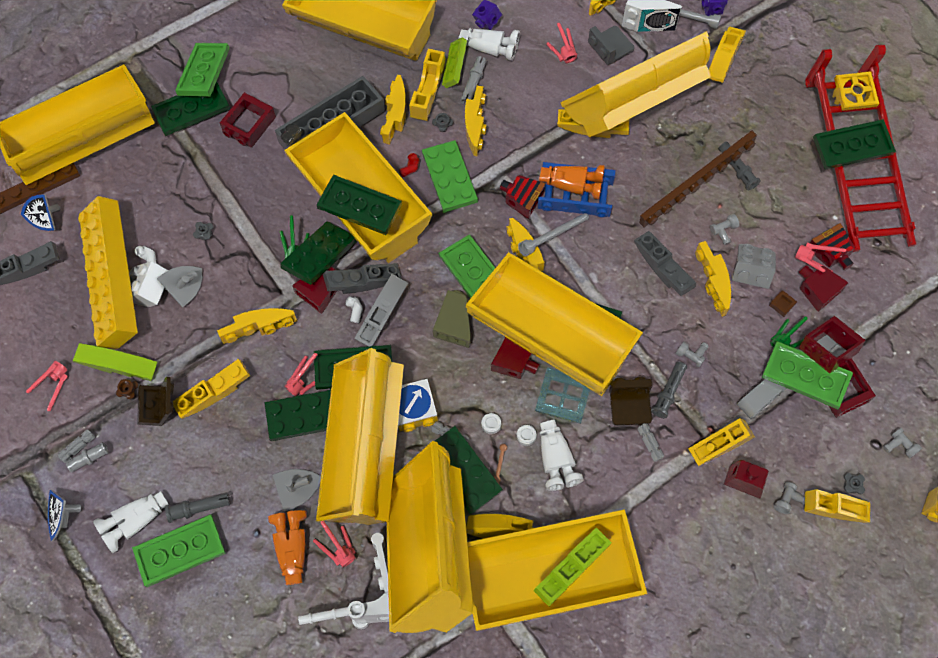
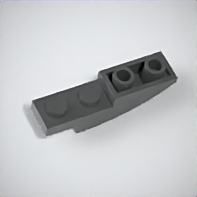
M650 231L634 240L646 262L668 288L672 287L682 296L696 287V282L672 259V253Z
M50 241L19 257L13 254L1 260L0 285L20 281L48 270L47 265L60 259L56 244Z
M397 263L363 265L361 269L325 271L323 274L327 291L342 290L343 294L384 287L391 274L401 279Z

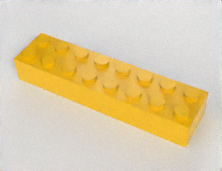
M97 196L80 212L78 217L81 226L80 235L83 241V254L85 256V270L87 271V287L90 294L89 303L92 309L91 319L94 324L96 346L118 349L135 336L138 331L118 200Z

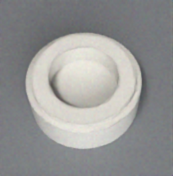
M494 413L486 414L481 422L483 431L488 434L497 433L501 428L500 417Z
M523 425L518 429L516 437L521 445L530 446L535 442L537 434L532 426Z

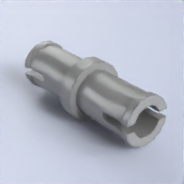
M102 442L88 451L85 449L80 455L69 461L67 460L66 466L72 473L87 464L91 465L94 460L108 454V448Z

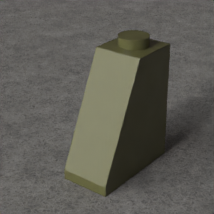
M457 290L447 291L433 328V337L470 348L471 337L466 308L467 299L466 295Z

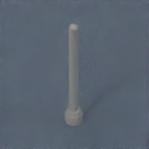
M681 9L679 15L708 23L710 28L714 29L718 28L721 19L720 15L706 16Z
M584 213L534 240L526 239L518 244L520 253L523 256L530 255L534 252L535 247L588 220L589 215Z

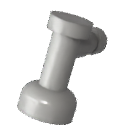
M735 214L729 215L724 222L710 225L712 234H719L724 245L731 242L725 229L728 227L732 229L739 227V220Z
M683 342L675 354L679 357L686 356L695 362L697 367H700L705 360L703 354L709 346L703 342L694 353L688 349L689 345Z
M900 428L892 434L894 439L889 444H886L884 449L889 453L902 443L907 449L906 455L911 458L923 448L919 444H913L904 435V430Z
M786 482L782 499L776 501L774 509L783 514H790V499L792 498L805 505V497L796 492L797 486L795 484Z

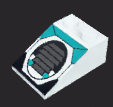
M628 0L625 6L622 26L637 32L675 31L682 6L667 0Z

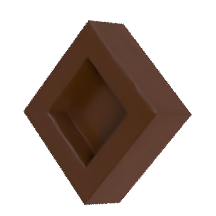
M782 290L769 306L785 317L796 305L797 301Z

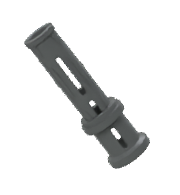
M729 142L722 143L718 149L723 153L730 147ZM740 158L735 162L733 160L730 162L737 172V178L744 182L745 188L748 191L760 184L761 180L752 173V168L748 165L746 166Z
M682 362L675 363L664 390L658 394V401L651 409L655 416L663 419L668 417L670 405L675 401L674 394L687 369L686 364Z
M228 493L193 502L185 500L181 504L173 506L165 505L167 520L169 523H172L176 519L184 517L188 519L192 517V514L230 506Z

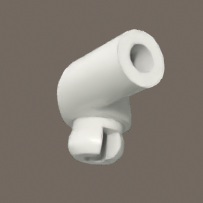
M137 246L135 248L137 256L147 260V262L152 261L157 264L153 250L145 246Z
M349 296L346 300V306L352 308L350 321L359 323L362 305L358 298Z

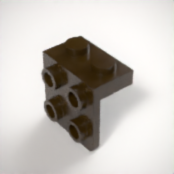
M166 377L161 386L140 385L138 387L137 425L162 426L165 420H168L174 406L173 402L170 401V395L174 391V383H171V377Z
M637 377L634 380L616 378L611 381L609 393L613 425H643L652 422L649 395L652 388L651 379H646L645 377Z

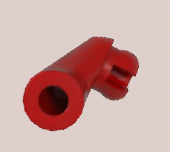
M409 154L407 166L399 169L402 178L417 171L420 162L417 154Z

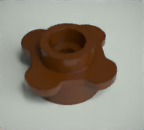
M122 379L117 386L116 395L118 397H127V399L131 400L135 397L134 392L139 385L136 381L131 382L130 380Z

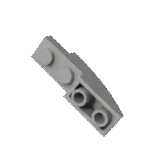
M391 274L355 336V340L368 347L373 346L408 284L406 281Z

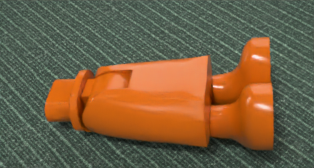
M599 165L594 172H588V167L584 166L541 167L539 181L547 182V185H552L575 194L583 195L585 191L591 193L594 199H599L605 165ZM586 180H587V181L596 182V183L588 184V183H586Z
M305 510L287 512V517L285 513L268 516V522L276 527L277 533L272 534L273 542L286 585L303 583L302 574L304 570L302 569L304 568L305 529H300L299 525L301 521L307 518V511ZM287 517H288L289 527H290V531H289V532L286 531V521H287Z

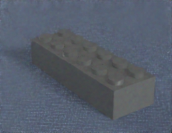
M361 76L275 130L277 140L285 150L344 112L359 128L385 111L384 100L367 79Z

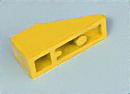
M739 418L688 449L697 465L701 466L755 438L747 422Z

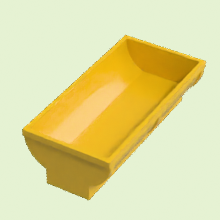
M285 0L282 7L287 14L297 16L298 20L417 61L430 37V26L437 0Z
M706 31L560 102L561 106L565 108L568 115L575 122L584 126L588 137L607 131L710 78L711 74L706 65L710 58L709 35Z
M125 64L1 121L0 149L8 166H11L15 173L21 177L25 185H28L155 124L145 103L146 99Z
M345 112L284 150L287 157L320 196L334 174L402 201V206L387 235L338 217L372 260L385 259L387 263H390L418 244L417 237L429 224L432 217L431 211Z
M509 252L466 303L467 313L600 396H603L611 381L614 380L622 368L627 356L643 334L642 331Z
M370 348L334 364L316 522L360 523L366 525L389 522L404 365L391 362L389 356L376 352V349Z
M432 441L393 476L389 522H386L389 632L417 633L430 629L447 633L473 613L461 469L450 465L448 451L439 445L438 442Z
M625 509L467 542L473 605L472 614L476 631L647 595ZM597 528L612 542L611 545L552 605L548 606L533 590L581 541Z

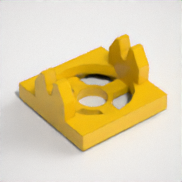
M871 72L835 76L836 88L833 92V98L836 97L834 104H841L842 111L877 107L879 105ZM847 81H852L850 88H843ZM859 86L862 89V93H855L853 87ZM852 94L856 97L857 103L850 101L845 95Z

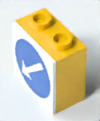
M428 379L402 385L398 419L399 431L411 432L416 427H430L438 421Z

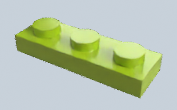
M463 37L450 44L442 86L445 88L459 83L467 40Z

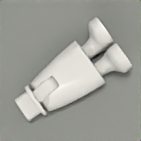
M469 28V30L461 29L459 38L463 37L466 39V46H470L473 49L496 57L501 54L507 60L513 61L518 48L520 31L514 30L510 37H504V31L472 30Z
M555 420L540 423L542 430L540 436L545 473H550V479L545 484L548 491H556L564 488L559 468L563 470L566 487H573L583 482L582 474L572 470L576 463Z
M160 491L154 496L150 494L148 497L126 504L112 511V517L105 520L97 518L93 523L112 553H115L119 548L118 540L123 535L128 540L161 513V509L165 505L169 504ZM118 525V528L109 532L112 527Z

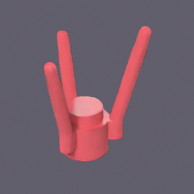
M557 23L565 44L561 48V54L549 42L546 45L557 55L560 62L564 60L565 63H571L577 58V53L570 30L566 28L568 43L561 24Z
M807 243L806 246L801 245L795 258L821 272H825V269L821 267L823 265L813 260L815 252L812 250L846 252V249Z
M314 353L306 364L308 356H304L291 378L286 382L287 384L284 387L295 397L298 394L303 395L307 390L315 386V381H313L306 387H303L305 383L300 378L317 357V353Z
M54 361L47 371L26 390V393H30L46 377L54 381L60 379L47 408V411H51L60 389L68 377L65 374L67 368L61 363Z
M321 521L324 530L338 549L335 552L337 556L331 553L317 539H314L313 542L337 566L341 565L342 568L348 566L356 559L354 556L356 552L351 545L345 527L341 526L340 528L348 548L346 546L341 547L326 523Z

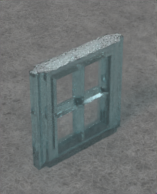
M547 368L535 411L581 424L590 389L561 371ZM554 380L565 383L563 393L549 390L550 381ZM569 385L583 388L580 398L566 394ZM547 393L561 397L559 407L544 403ZM565 398L579 401L577 411L562 408Z

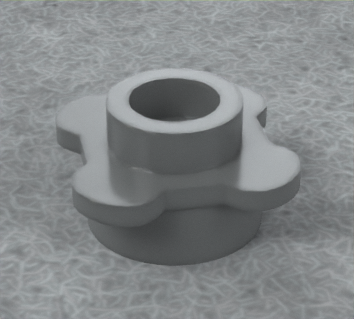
M439 113L432 120V124L437 126L439 131L444 132L448 126L453 125V120L449 119L446 113Z
M197 222L195 224L196 230L193 233L194 238L201 240L210 239L213 225L211 223L202 224V222Z
M847 473L844 476L846 480L844 490L847 493L863 494L865 492L863 487L865 478L863 475L854 476Z

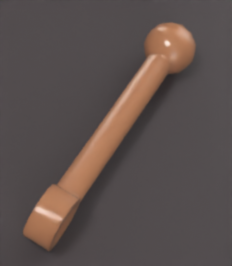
M501 444L499 447L501 451L496 475L494 476L498 484L500 483L499 475L504 452L507 450L506 444Z

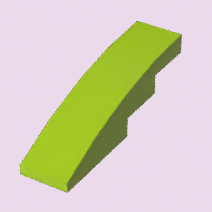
M79 343L73 358V362L107 373L114 372L127 377L134 376L147 381L152 380L157 365L156 361L82 343Z
M595 528L533 591L548 606L552 605L612 542Z

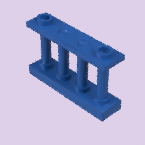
M543 162V167L545 168L550 166H575ZM588 167V172L596 170V168ZM604 169L599 203L588 202L589 193L585 191L581 195V201L570 200L571 192L565 190L563 191V199L552 198L553 186L547 185L546 182L545 196L539 197L538 209L610 217L612 205L606 204L608 185L613 186L616 170ZM586 180V183H588V184H590V183H596V182H592V181H587V180Z

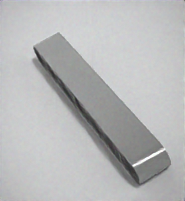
M828 335L817 341L829 352L838 345ZM765 379L742 398L737 406L752 419L787 388Z

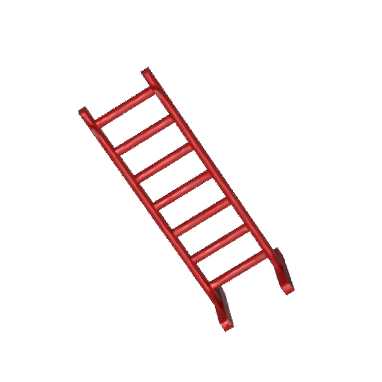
M884 44L874 47L858 73L871 72L879 105L870 108L842 111L841 105L830 106L827 89H835L836 84L835 81L825 82V69L832 59V50L824 49L821 51L805 79L806 88H818L827 131L835 130L832 113L877 109L879 120L884 119L893 142L878 77V64L886 53V46ZM847 81L843 88L851 87L852 81ZM896 152L890 156L876 158H888L892 176L846 180L843 166L835 167L848 236L855 247L853 252L860 251L858 238L903 234L908 247L916 245L914 235L915 223L911 222ZM894 183L897 201L851 205L847 187ZM900 210L903 227L859 231L855 225L853 216L855 212Z

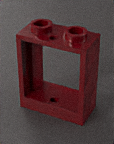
M244 92L221 120L220 126L222 133L226 137H232L241 145H247L252 148L276 118L272 106ZM245 109L261 116L248 133L233 126Z
M833 316L807 334L799 349L830 374L858 354L866 340L836 316ZM828 335L846 351L836 358L817 341Z
M852 358L840 367L853 372L850 381L859 395L841 403L839 409L829 406L836 418L869 403L876 396Z

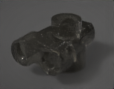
M289 124L285 128L286 131L280 135L283 142L290 147L301 140L303 132L297 125Z

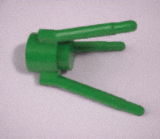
M290 215L291 245L289 249L284 233L280 231L285 258L299 247L295 245L293 215ZM306 233L304 241L309 238V233Z
M805 316L787 334H782L790 321L787 319L776 335L771 338L770 344L774 349L777 341L792 348L800 346L804 339L790 345V336L808 317Z

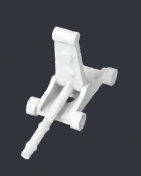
M381 533L373 534L371 541L378 555L374 557L376 570L380 569L382 577L378 578L380 590H385V593L375 601L366 603L353 601L345 608H334L329 611L298 616L299 625L313 624V622L350 616L357 629H365L369 623L389 622L388 569L383 550L385 540Z

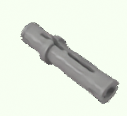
M481 56L476 57L474 67L469 72L470 77L460 99L462 104H464L466 98L471 100L473 98L479 79L483 76L482 71L487 62L484 57L481 63Z

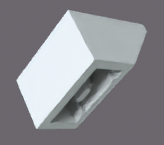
M152 261L133 267L129 272L133 304L145 307L157 305L164 290V286L157 278L169 270Z

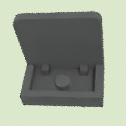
M596 26L592 27L589 31L588 43L607 65L634 51V45L617 26H612L602 33Z

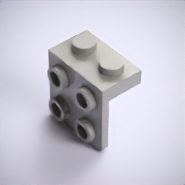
M739 244L737 263L732 280L769 289L776 271V253L769 248L762 249L751 244Z

